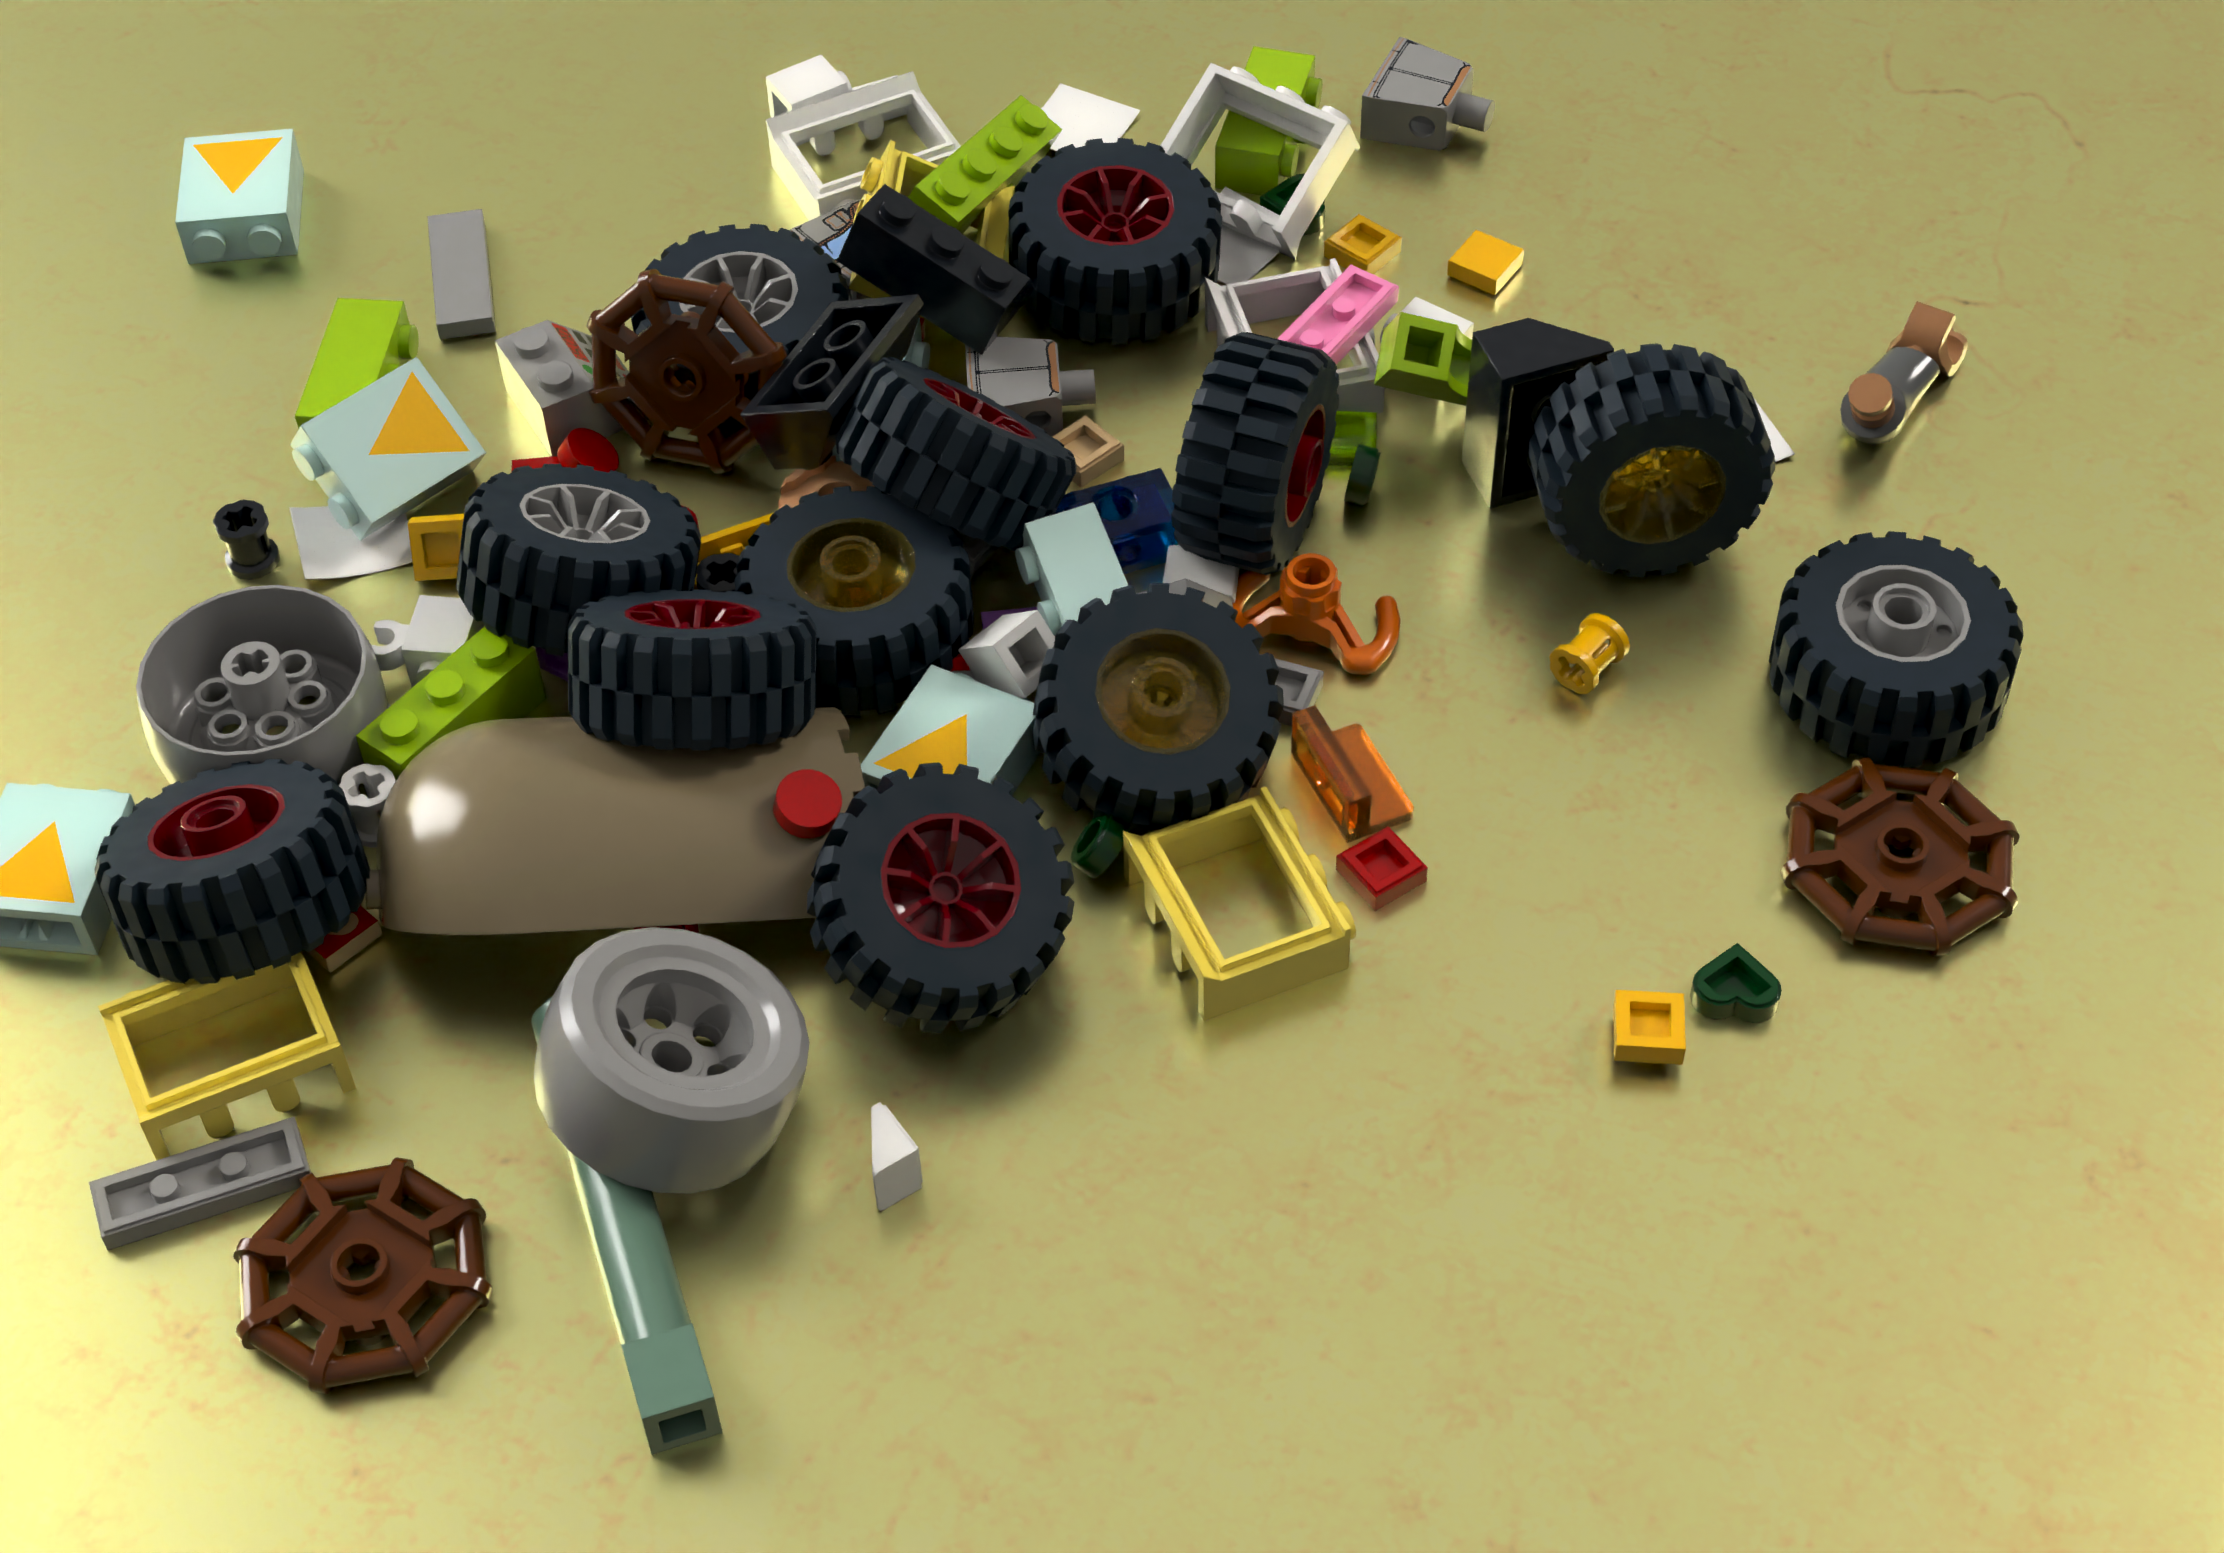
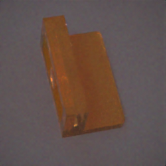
M1316 705L1292 713L1291 755L1346 843L1377 833L1387 826L1393 827L1410 821L1413 818L1414 806L1360 724H1352L1331 731Z

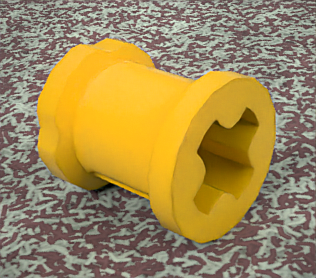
M1600 613L1590 614L1580 623L1579 634L1569 644H1561L1550 653V670L1564 687L1578 694H1588L1598 685L1599 674L1610 663H1618L1629 653V638L1624 629L1612 618ZM1569 663L1575 664L1572 668L1569 667Z

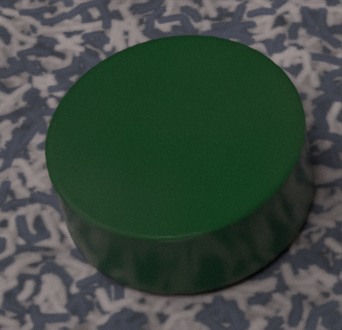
M1358 444L1344 502L1360 506L1368 504L1381 452H1378L1379 449Z
M1104 814L1093 818L1084 828L1071 853L1072 865L1091 878L1101 875L1122 849L1123 831L1129 832L1128 824L1119 818L1113 817L1112 814L1109 816Z

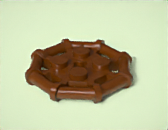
M656 269L642 271L635 284L603 310L593 311L588 319L587 328L592 334L593 390L589 391L593 403H601L642 449L640 456L650 462L654 458L711 468L715 474L730 472L737 460L758 445V442L740 416L751 401L744 397V386L748 381V373L758 370L759 392L772 374L781 366L782 360L787 354L783 343L772 340L734 296V287L724 281L720 285L664 276ZM668 301L706 308L701 315L691 311L676 315L671 314ZM644 308V312L651 325L637 335L625 326V322ZM721 317L750 350L739 353L716 327ZM616 350L624 353L625 362L629 360V373L625 377L616 376ZM677 364H682L693 372L696 386L690 380L681 383L676 379L675 374L679 370ZM627 397H630L634 401V403L642 410V412L649 418V420L653 423L652 426L643 417V415L635 408V406L627 399ZM730 416L744 425L729 438H724L717 427ZM677 427L692 429L688 435L697 436L698 442L668 437L669 431L673 432Z
M1867 757L1854 760L1851 769L1810 793H1798L1792 797L1786 806V814L1790 820L1787 862L1782 867L1780 873L1787 888L1798 890L1842 932L1841 940L1851 945H1855L1859 940L1928 950L1933 957L1949 954L1951 945L1993 919L2007 918L2012 914L2018 904V897L2013 890L2014 846L2018 843L2020 836L2013 822L2001 820L1957 780V772L1948 768H1944L1940 773L1874 764ZM1897 793H1905L1915 796L1913 802L1895 800ZM1855 795L1863 798L1845 810L1838 807V805ZM1945 805L1948 806V807H1949L1957 816H1959L1968 826H1965L1962 822H1960V821H1959L1950 811H1948L1944 806H1945ZM1816 830L1834 835L1833 850L1814 852ZM1893 845L1898 850L1909 847L1914 850L1912 858L1894 856L1889 852L1888 846ZM1968 852H1983L1987 855L1986 873L1970 868ZM1838 876L1856 893L1858 898L1854 907L1825 879ZM1960 892L1973 900L1945 917L1941 903ZM1876 907L1882 914L1890 918L1873 916ZM1914 912L1917 913L1919 922L1901 920L1900 918H1905Z
M396 1157L390 1165L315 1177L312 1172L299 1179L301 1186L251 1238L241 1239L233 1254L240 1268L241 1321L236 1328V1335L241 1344L246 1349H259L308 1381L309 1389L312 1392L329 1394L335 1386L412 1373L417 1378L428 1372L429 1367L427 1363L476 1309L484 1308L489 1304L493 1293V1288L486 1279L482 1225L486 1219L485 1210L478 1200L473 1198L463 1199L414 1169V1163L411 1159ZM377 1195V1199L365 1201L366 1209L348 1212L346 1204L337 1206L332 1204L334 1202ZM409 1198L433 1214L422 1221L401 1208L403 1201ZM315 1213L316 1218L291 1244L285 1243ZM454 1239L457 1270L437 1268L434 1253L435 1245ZM372 1259L377 1261L374 1266L375 1272L371 1276L362 1280H351L347 1270L351 1264L356 1263L365 1266ZM273 1270L288 1271L290 1284L287 1283V1294L270 1300L269 1273H272ZM431 1295L445 1298L444 1303L413 1336L407 1323ZM298 1319H301L320 1331L321 1335L317 1340L314 1350L284 1331V1329ZM390 1334L395 1345L343 1355L345 1343L348 1341H353L362 1346H371L381 1342Z

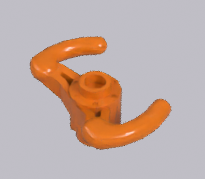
M1307 553L1293 558L1287 568H1284L1281 573L1280 590L1242 613L1244 605L1254 592L1269 581L1270 574L1263 575L1247 570L1239 576L1236 601L1233 603V608L1238 611L1235 622L1241 628L1247 624H1252L1262 637L1268 634L1289 635L1299 641L1318 643L1329 648L1341 662L1343 669L1350 674L1369 675L1374 673L1390 657L1398 642L1401 619L1397 602L1391 596H1382L1375 604L1378 619L1376 635L1371 643L1366 645L1363 643L1340 604L1342 582L1338 580V570L1333 562L1323 555Z

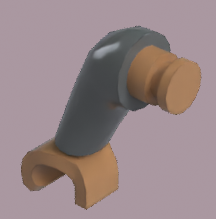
M1918 301L1916 302L1904 330L1891 341L1886 354L1866 374L1856 378L1850 385L1847 394L1843 397L1840 408L1841 421L1851 437L1859 442L1872 445L1890 442L1900 434L1914 408L1938 374L1950 377L1957 371L1966 354L1968 344L1967 339L1961 333L1953 331L1952 326L1955 322V314Z

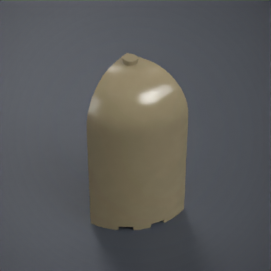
M821 707L815 709V714L803 730H799L792 737H779L775 742L764 745L755 743L748 744L745 748L728 749L726 747L711 748L710 750H692V748L665 750L655 749L654 746L646 745L639 747L623 745L621 741L617 740L606 741L596 738L594 733L587 734L581 730L572 716L488 720L459 728L424 748L402 771L391 788L379 820L376 848L377 870H370V879H366V909H379L381 924L391 930L447 935L521 934L816 918V916L813 917L807 913V893L814 881V878L811 876L813 867L829 832L823 836L809 839L791 835L778 824L773 812V803L778 785L785 776L797 770L811 769L820 771L835 781L842 794L840 813L846 812L852 798L865 788L858 753H845L841 742L849 740V725L837 708Z

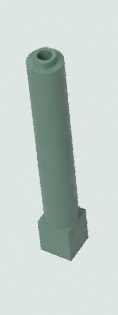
M552 997L547 999L532 1016L531 1024L537 1046L545 1013ZM566 1148L651 1454L653 1455L723 1433L712 1387L693 1323H691L653 1192L625 1185L595 1171Z

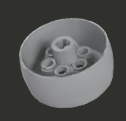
M284 585L245 587L218 594L189 608L171 621L151 642L140 663L136 685L139 713L148 748L170 785L177 781L184 783L197 777V773L212 768L215 771L231 768L232 763L250 761L251 764H261L266 759H282L289 765L295 760L308 763L315 769L319 768L331 776L340 785L344 773L355 766L364 764L356 735L388 708L384 682L372 645L351 613L328 596L306 588ZM306 696H313L317 700L308 705L298 704ZM227 725H240L232 733H222L223 727ZM274 726L287 727L285 731L278 735L271 736L266 734Z
M649 927L622 931L595 942L577 956L549 1003L535 1056L534 1084L537 1103L549 1128L568 1151L599 1173L625 1185L657 1193L691 1194L717 1189L745 1176L757 1165L775 1144L797 1102L807 1066L809 1037L805 1019L791 992L771 970L745 951L717 938L684 929ZM656 1019L662 1022L666 1028H653L645 1020ZM694 1037H706L709 1040H711L715 1046H703L699 1044L694 1039Z

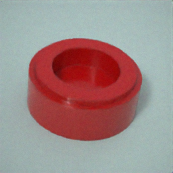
M587 428L572 430L560 444L557 451L562 467L592 466L594 470L609 473L610 470L616 471L619 465L618 454L613 445L601 434Z
M811 769L797 770L785 776L779 783L773 803L774 816L778 824L791 835L808 839L817 838L828 833L838 818L842 807V794L838 785L828 775Z

